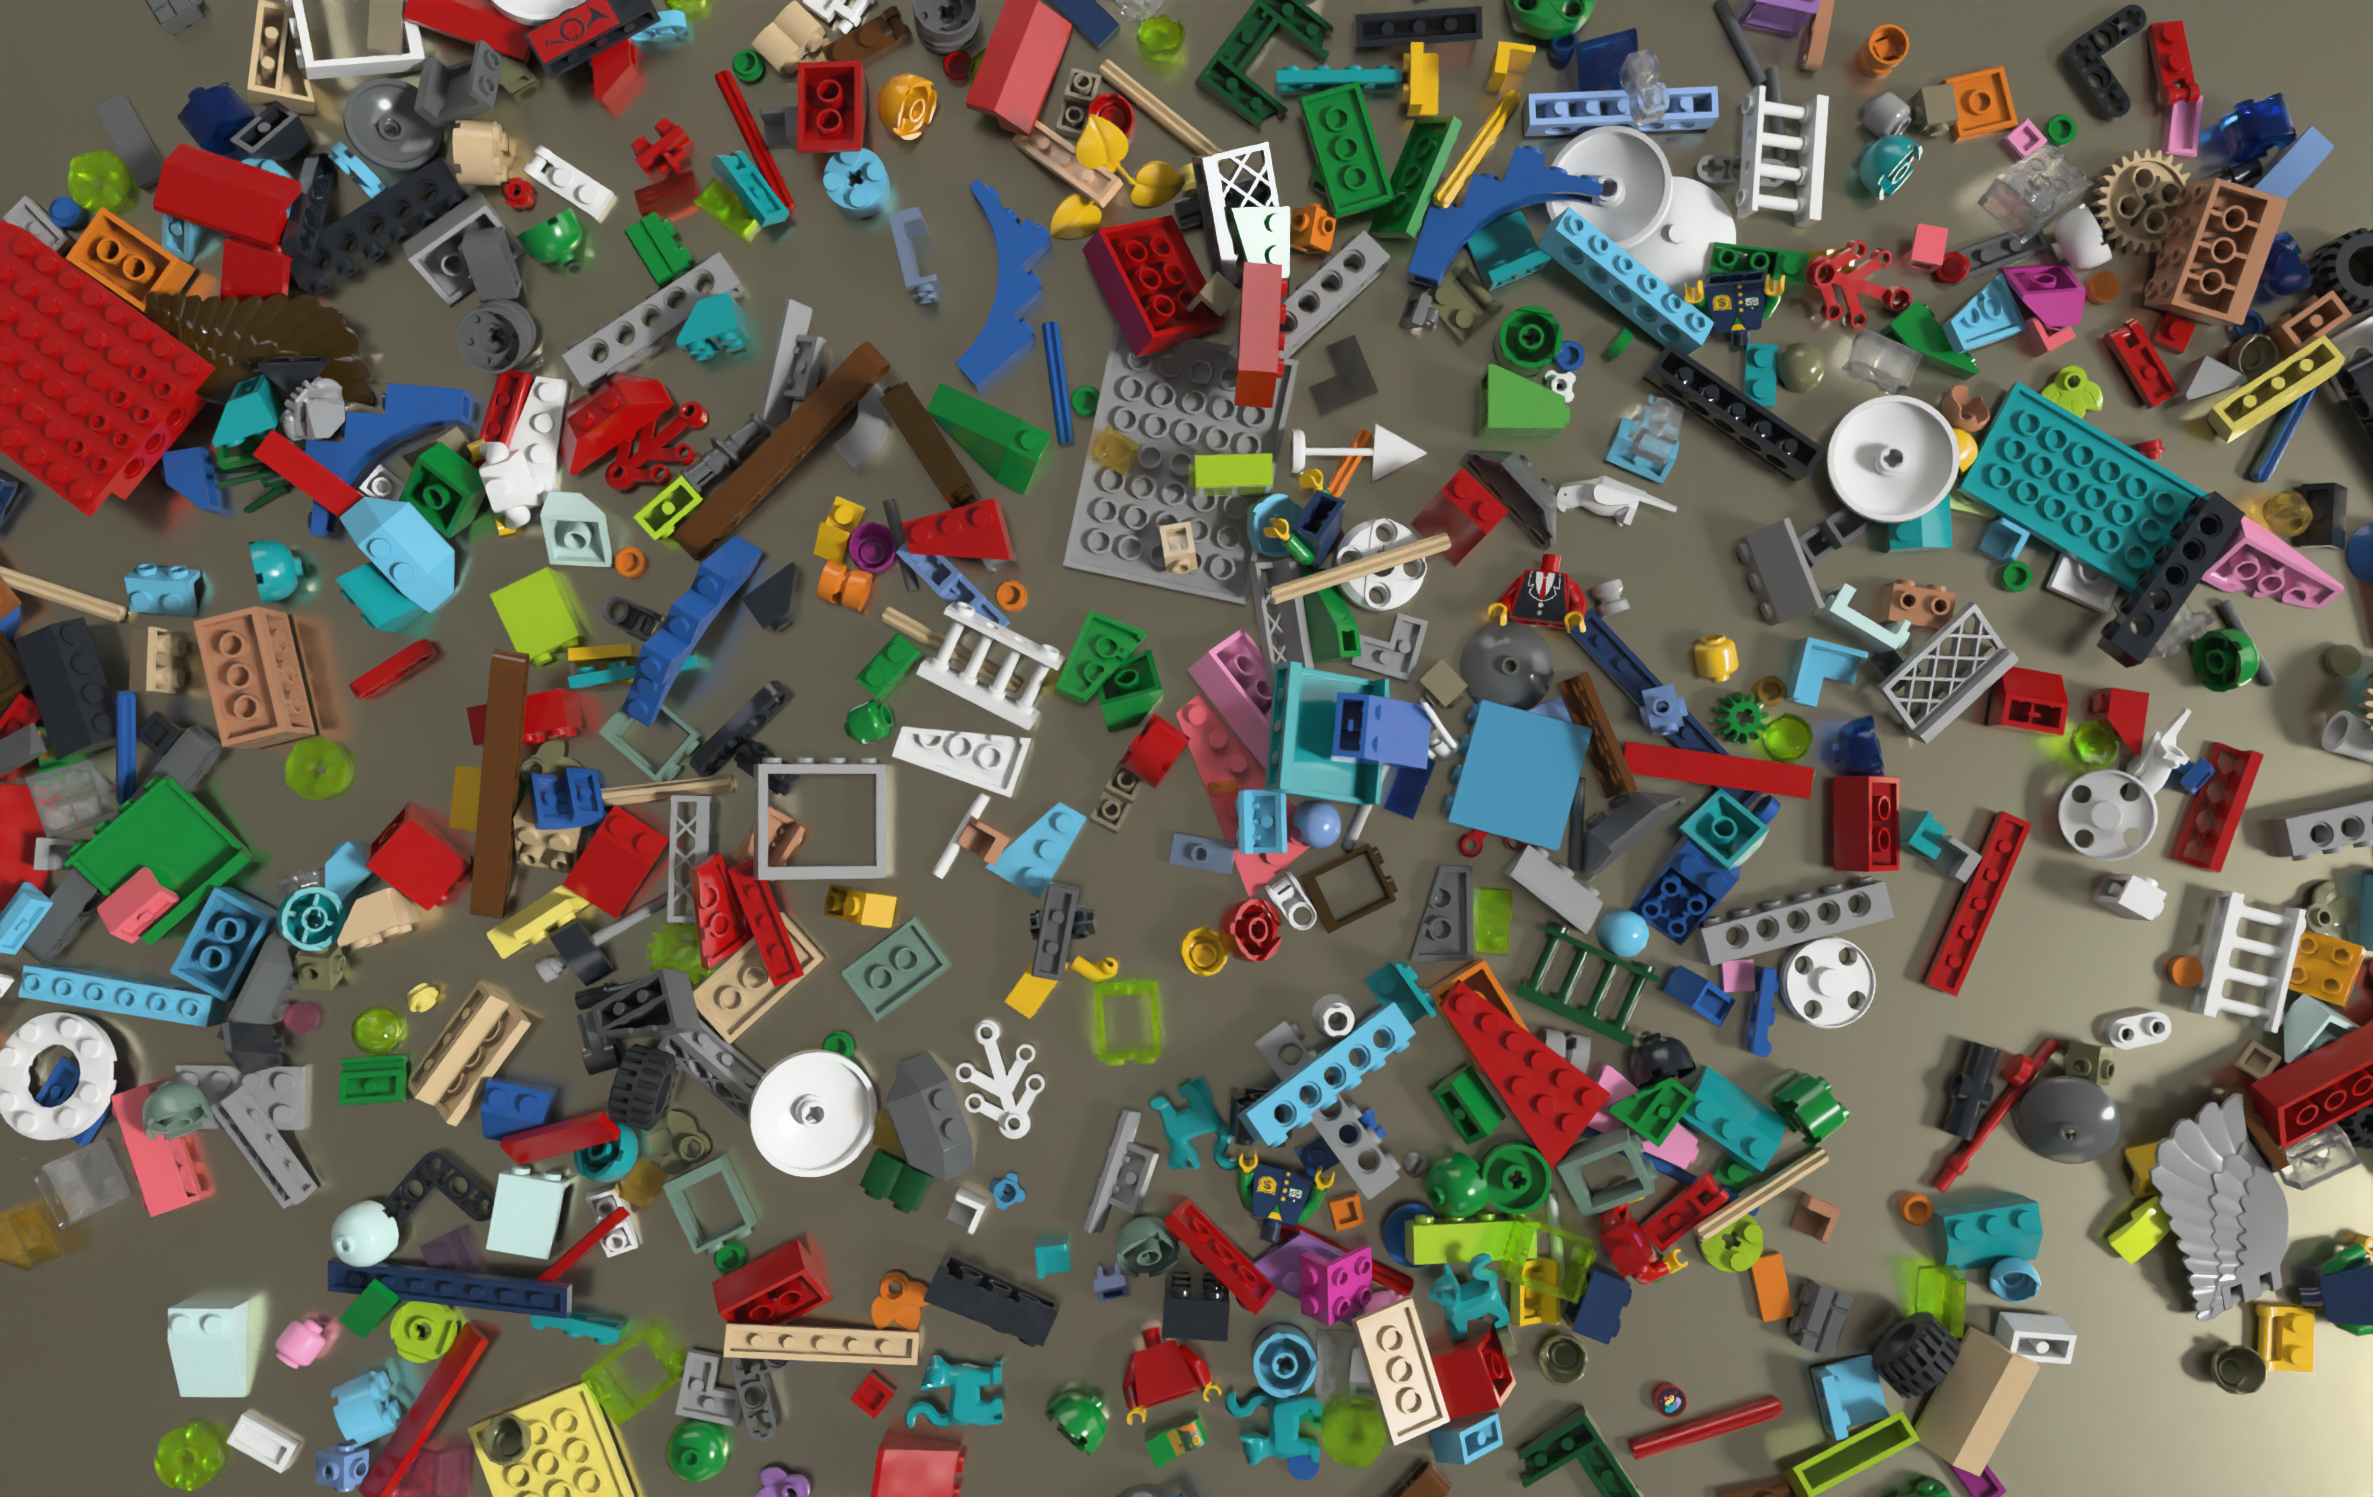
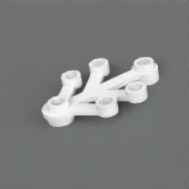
M984 1019L976 1025L974 1036L985 1047L994 1079L977 1071L969 1062L961 1063L957 1067L956 1077L961 1082L970 1081L1000 1097L1003 1109L986 1102L983 1095L977 1092L968 1095L965 1100V1106L972 1113L981 1112L998 1121L1000 1131L1004 1136L1010 1139H1019L1026 1135L1030 1128L1031 1121L1027 1112L1037 1093L1043 1090L1045 1080L1040 1074L1030 1075L1025 1083L1026 1091L1016 1106L1012 1093L1027 1064L1035 1058V1048L1028 1043L1020 1045L1016 1051L1017 1058L1007 1075L996 1042L1000 1036V1027L994 1020ZM983 1027H989L992 1030L990 1038H984L981 1035ZM1029 1048L1032 1052L1031 1058H1022L1020 1055L1021 1049ZM962 1067L970 1068L971 1076L969 1078L961 1076L960 1069ZM1032 1078L1039 1079L1041 1087L1038 1089L1031 1088L1030 1080ZM970 1098H979L981 1101L980 1107H971L969 1104ZM1017 1118L1020 1121V1127L1017 1129L1011 1128L1009 1120Z

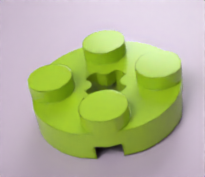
M1746 1214L1706 1241H1701L1698 1238V1244L1703 1254L1702 1256L1711 1267L1725 1273L1743 1272L1753 1266L1761 1256L1764 1244L1763 1231L1755 1219ZM1731 1232H1734L1739 1244L1737 1247L1732 1246L1729 1250L1725 1248L1726 1242L1722 1239V1236L1724 1234L1730 1235Z
M410 1301L395 1313L391 1322L390 1336L391 1340L394 1339L398 1347L396 1350L403 1358L414 1363H426L439 1358L449 1350L457 1336V1313L454 1309L449 1308L448 1305ZM426 1322L431 1329V1333H428L423 1338L420 1336L421 1331L417 1329V1324L422 1325Z

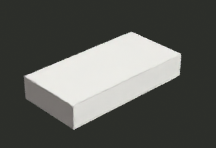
M248 1412L241 1414L226 1441L227 1444L279 1473L286 1470L301 1443Z

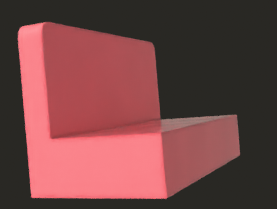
M143 867L97 907V911L110 934L133 944L182 901L177 893L158 883L151 869Z

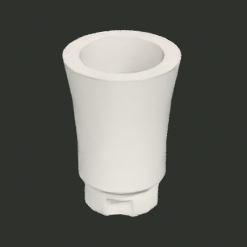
M2346 710L2336 713L2329 720L2322 734V747L2324 750L2354 757L2373 765V743L2371 742L2373 731L2364 732V729L2370 724L2360 720Z
M1329 994L1320 998L1314 1005L1312 1022L1316 1030L1323 1036L1342 1038L1348 1035L1354 1027L1355 1010L1347 998L1338 994ZM1335 1012L1341 1015L1340 1022L1332 1024L1329 1020L1330 1015Z

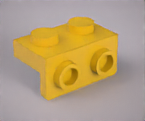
M1411 42L1408 53H1403L1402 73H1407V84L1402 85V103L1407 104L1406 116L1435 117L1438 114L1439 55L1437 53H1423L1424 42Z
M1539 1256L1532 1259L1511 1260V1325L1521 1327L1541 1322L1551 1325L1560 1324V1261Z

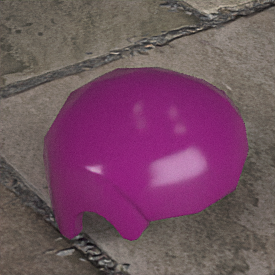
M874 521L863 523L851 534L848 547L849 555L860 570L869 573L884 571L894 561L896 542L887 526Z

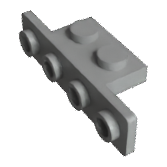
M791 299L785 300L759 419L762 422L775 427H779L788 418L792 399L806 400L817 389L827 342L822 337L807 335L812 308Z
M1124 1110L1117 1119L1113 1143L1106 1151V1163L1102 1175L1096 1181V1193L1092 1205L1089 1206L1085 1214L1086 1223L1084 1231L1088 1233L1103 1232L1112 1205L1132 1214L1140 1213L1159 1153L1133 1143L1142 1112Z

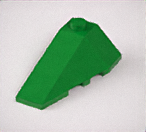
M941 382L926 409L995 481L1022 495L1025 494L1052 441L1051 434Z

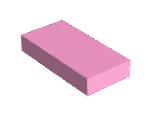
M2200 95L2199 100L2194 103H2185L2182 100L2177 101L2174 105H2167L2162 143L2163 157L2173 155V158L2188 160L2197 157L2203 96Z

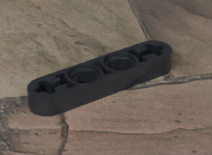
M325 152L309 154L304 161L299 179L302 192L292 203L283 235V247L287 255L292 259L309 258L315 250L335 177V164L328 157L329 154Z
M778 680L766 684L694 753L690 759L691 767L703 778L715 773L737 752L738 747L747 742L788 702L790 692Z

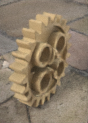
M2149 149L2139 151V153L2133 151L2126 154V157L2122 156L2115 159V164L2107 166L2105 170L2108 175L2098 177L2097 180L2103 187L2094 189L2093 193L2100 196V200L2092 202L2091 206L2100 208V212L2096 213L2094 217L2095 219L2102 218L2103 223L2099 226L2101 230L2108 229L2109 232L2105 237L2106 241L2117 238L2115 248L2126 245L2127 253L2137 250L2138 254L2149 252V250L2154 252L2161 250V246L2164 247L2168 237L2166 234L2167 226L2170 220L2175 217L2179 206L2177 203L2178 195L2181 189L2186 186L2185 180L2191 175L2190 173L2182 175L2179 173L2183 166L2182 162L2171 165L2173 155L2162 158L2161 150L2151 154ZM2136 174H2138L2141 178L2140 186H2138L2136 183ZM2163 189H2164V190L2166 191V193H2167V200H2166V201H2164L2163 198H2162V190H2163ZM2121 201L2126 206L2125 215L2120 210ZM2147 217L2152 221L2151 230L2146 224Z

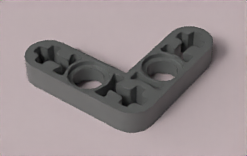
M732 1358L731 1369L747 1431L754 1441L766 1442L775 1435L777 1429L776 1418L764 1374L805 1361L783 1360L780 1363H774L769 1359H763L767 1367L760 1368V1362L751 1365V1371L745 1372L743 1368H737L736 1364L741 1362V1358ZM751 1386H758L763 1391L762 1400L756 1404L747 1402L744 1397L745 1391ZM767 1405L768 1410H762L764 1422H770L771 1426L767 1427L766 1434L761 1435L760 1430H753V1427L757 1425L756 1413L749 1416L748 1411L759 1410Z

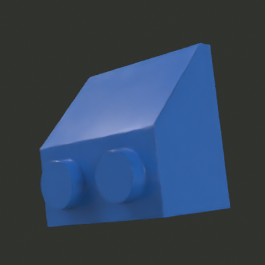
M500 1075L487 1079L480 1110L483 1137L501 1141L505 1136L553 1124L560 1088Z

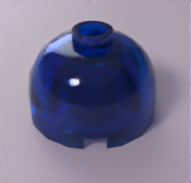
M2285 231L2275 235L2257 287L2261 286L2266 293L2276 297H2287L2311 286V274L2307 262L2301 263L2298 254H2301L2302 251L2288 232Z
M1873 715L1862 716L1848 721L1838 732L1837 744L1832 745L1835 763L1841 762L1845 771L1851 776L1885 777L1880 742L1874 731L1876 725Z

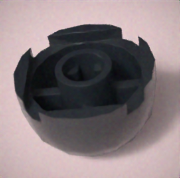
M1654 1033L1644 1037V1044L1635 1049L1630 1062L1631 1073L1636 1087L1639 1086V1089L1668 1075L1671 1078L1678 1076L1679 1079H1682L1697 1070L1688 1047L1677 1038L1662 1037L1661 1033Z

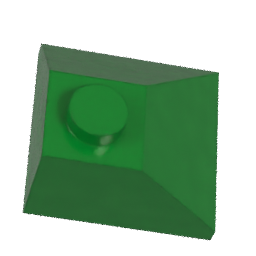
M1151 649L1131 654L1097 690L1108 732L1139 725L1164 694Z

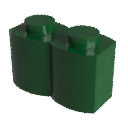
M878 1148L875 1150L859 1185L865 1188L864 1193L867 1196L876 1200H881L882 1197L894 1202L893 1207L895 1209L910 1214L911 1210L917 1212L920 1209L934 1177L907 1165L904 1158L885 1149Z

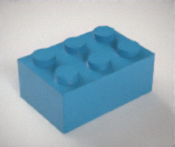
M231 886L214 887L169 973L225 1002L234 1001L273 922H276L277 910Z

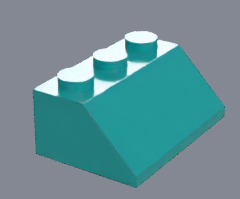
M1706 1066L1691 1089L1696 1098L1678 1122L1751 1173L1763 1172L1780 1146L1788 1121L1712 1068Z
M2024 1195L1935 1209L1932 1216L1942 1274L1994 1266L1999 1260L2004 1258H2021L2025 1261L2037 1259L2043 1236L2039 1206L2037 1201Z

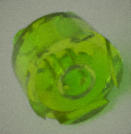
M1350 1393L1335 1400L1333 1399L1324 1408L1320 1429L1326 1452L1333 1460L1343 1466L1355 1468L1370 1466L1381 1454L1386 1443V1431L1379 1409L1372 1400L1350 1398ZM1354 1426H1358V1432L1348 1434L1347 1429L1352 1430Z

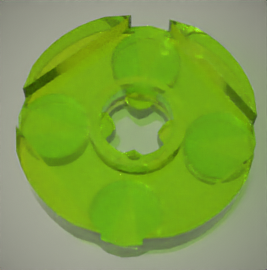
M93 150L82 156L74 157L70 162L68 188L73 200L78 205L97 214L101 207L117 213L124 208L122 205L128 198L132 199L136 189V182L123 159L105 150ZM100 176L108 179V183L103 184V189L101 190L96 186V180Z
M312 738L300 741L295 745L286 762L287 786L299 796L308 800L325 801L331 799L348 787L353 774L352 761L348 758L343 746L334 740ZM320 760L322 761V767L326 768V773L319 774L317 778L314 776L315 772L312 771V768Z
M196 1423L194 1425H182L166 1434L159 1442L158 1456L155 1458L154 1465L159 1478L167 1486L173 1489L178 1487L186 1489L185 1491H194L215 1478L220 1467L225 1462V1455L218 1437L205 1424ZM184 1450H188L195 1455L194 1465L192 1462L185 1463L182 1458L186 1455Z

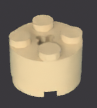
M456 120L455 124L458 128H453L452 145L454 164L461 166L462 173H456L458 183L460 185L500 186L501 182H508V166L502 160V151H508L507 133L502 132L501 124H498L497 121Z

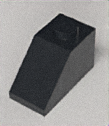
M278 101L272 103L229 139L234 146L254 159L289 160L311 141L299 115Z
M794 562L788 564L742 598V601L761 627L768 632L771 630L775 632L780 631L790 623L789 617L795 614L801 569Z
M239 1022L222 1023L225 1053L243 1074L283 1065L282 1054L286 1053L285 1040L283 1035H278L271 1025Z

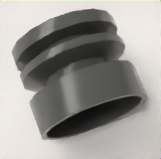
M913 0L915 28L918 37L926 47L937 53L948 54L956 50L963 51L974 42L978 35L980 23L979 0Z
M504 298L491 299L463 317L457 326L455 339L458 352L468 365L476 371L486 374H499L513 368L527 357L535 344L536 329L528 311L517 302ZM500 328L505 332L501 338L496 334Z

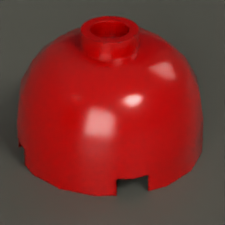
M1247 899L1235 902L1224 912L1220 920V941L1224 949L1235 959L1245 962L1268 960L1276 953L1281 944V937H1277L1278 926H1281V919L1276 909L1266 900Z

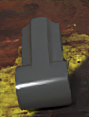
M592 1011L577 1015L585 1046L582 1052L583 1061L589 1075L618 1068L623 1055L617 1040L598 1036Z

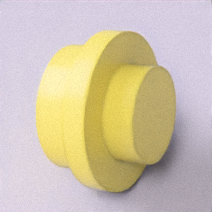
M427 983L416 986L406 996L408 1008L412 1012L427 1011L436 1003L435 998L438 995V991Z

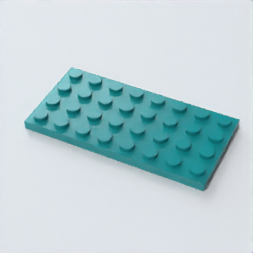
M2018 381L2010 387L1978 447L1977 458L1964 473L1956 488L1960 493L2025 529L2033 536L2130 593H2133L2136 589L2135 581L2139 575L2149 569L2154 563V560H2152L2154 553L2161 546L2167 544L2172 537L2169 535L2170 530L2187 515L2188 511L2186 508L2196 496L2208 494ZM2200 523V529L2205 534V529ZM2183 548V554L2188 559V553ZM2166 572V579L2169 583H2171V578L2169 574ZM2148 597V603L2154 606L2152 599Z

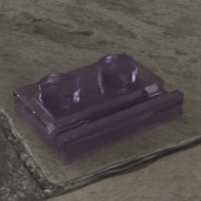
M465 1225L419 1246L429 1268L487 1274Z

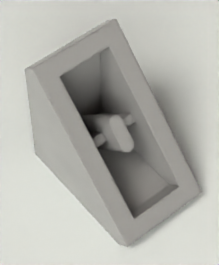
M2206 355L2191 363L2178 388L2180 392L2172 399L2173 405L2176 406L2237 387L2248 382L2245 375Z

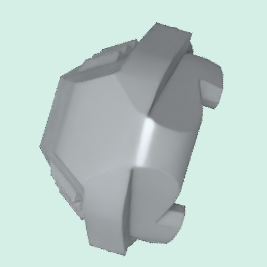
M319 376L311 384L304 380L302 386L297 387L296 392H292L290 395L291 398L284 402L288 409L279 418L283 425L284 434L292 441L330 438L345 421V403L341 395L342 386L332 379Z

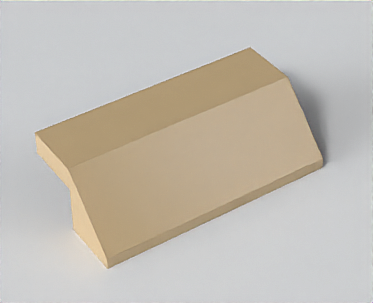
M479 980L407 1078L408 1089L415 1099L435 1106L444 1121L456 1127L485 1088L487 1079L493 1077L531 1025L530 1021L520 1008Z
M1969 1326L1960 1343V1353L1949 1373L1938 1383L1917 1421L1914 1431L1920 1439L1918 1441L1920 1444L1951 1465L1980 1477L2040 1366L2035 1361L2008 1350L1997 1338Z

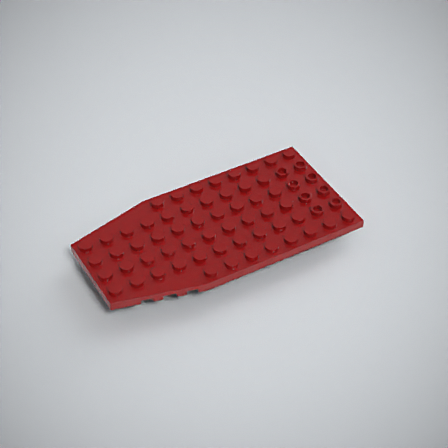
M0 220V451L81 512L91 517L111 492L126 500L203 408L207 401L195 392L215 370V367L27 230Z

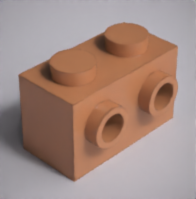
M2333 290L2319 299L2315 294L2298 305L2301 310L2294 316L2288 312L2272 323L2275 329L2268 333L2267 336L2278 346L2279 355L2283 360L2294 355L2352 316Z
M1896 579L1895 583L1884 586L1878 623L1890 624L1906 619L1911 622L1909 626L1911 629L1936 633L1953 618L1956 593L1946 592V587L1941 585L1929 584L1926 588L1915 587L1914 581Z

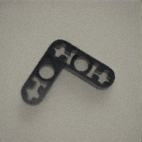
M2138 5L2125 6L2075 39L2062 53L2064 66L2098 116L2107 122L2119 120L2129 111L2131 105L2129 96L2102 56L2134 36L2145 26L2147 15ZM2133 17L2135 22L2127 25L2120 31L2118 25L2126 18ZM2098 31H2106L2110 34V45H2102L2098 42ZM2081 50L2084 56L2075 59L2073 54ZM2089 63L2093 65L2085 72L2082 71V68L2086 67ZM2091 73H2097L2102 77L2103 86L2101 88H2095L2090 84L2089 75ZM2107 89L2111 91L2102 98L2099 96ZM2116 101L2119 107L2111 111L2108 105Z
M434 1150L419 1160L381 1204L386 1208L382 1211L390 1218L391 1210L389 1208L392 1209L398 1206L402 1201L407 1203L397 1213L400 1218H395L397 1227H399L412 1217L437 1188L470 1218L483 1222L492 1218L496 1194L444 1150ZM439 1158L442 1161L439 1165L442 1170L432 1171L433 1163L430 1159L435 1160ZM451 1169H453L454 1173L450 1174L445 1179V1181H443L442 1178L446 1176L444 1172H448ZM462 1177L466 1180L468 1187L464 1194H458L453 1190L452 1182L454 1178ZM412 1180L420 1182L423 1187V1193L418 1198L408 1193V1184ZM476 1189L478 1193L473 1197L479 1202L486 1199L489 1202L487 1205L489 1211L480 1213L478 1211L480 1204L475 1199L468 1202L465 1199L472 1195Z

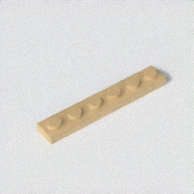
M726 1323L723 1357L917 1365L919 1331Z

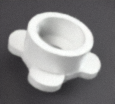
M1554 370L1548 371L1545 374V380L1547 381L1545 388L1565 396V403L1571 402L1574 398L1572 385L1576 381L1575 375L1572 372L1559 374ZM1557 384H1561L1562 389H1557Z

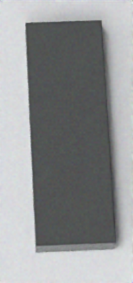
M119 92L94 106L93 108L138 187L145 190L158 183L164 162L126 95Z
M2039 220L1954 251L1964 254L1970 262L1969 274L1959 284L2048 251L2050 248Z
M1048 882L1031 976L1063 981L1080 887Z

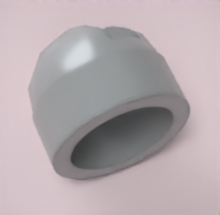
M1413 1151L1404 1157L1402 1166L1408 1176L1420 1178L1428 1170V1161L1422 1153ZM1418 1158L1421 1159L1422 1162L1415 1173H1412L1411 1170Z

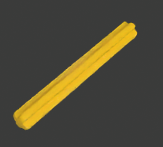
M1510 89L1503 95L1434 194L1433 203L1435 206H1439L1441 209L1448 208L1519 106L1521 99L1519 93Z

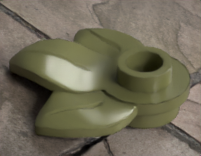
M554 740L545 742L539 747L536 755L529 756L523 760L520 765V777L528 785L532 768L535 765L540 766L541 774L562 776L566 767H583L576 760L564 757L565 743Z
M2326 881L2316 887L2312 895V904L2304 909L2306 910L2305 929L2315 934L2322 933L2348 941L2349 932L2346 926L2357 919L2359 907L2353 899L2347 897L2339 898L2335 882Z
M669 1111L667 1113L668 1127L656 1131L647 1138V1142L654 1151L664 1156L660 1165V1172L669 1175L684 1172L690 1163L701 1162L710 1151L708 1138L703 1133L697 1131L695 1121L689 1115L680 1111ZM691 1141L699 1144L698 1152L691 1151Z

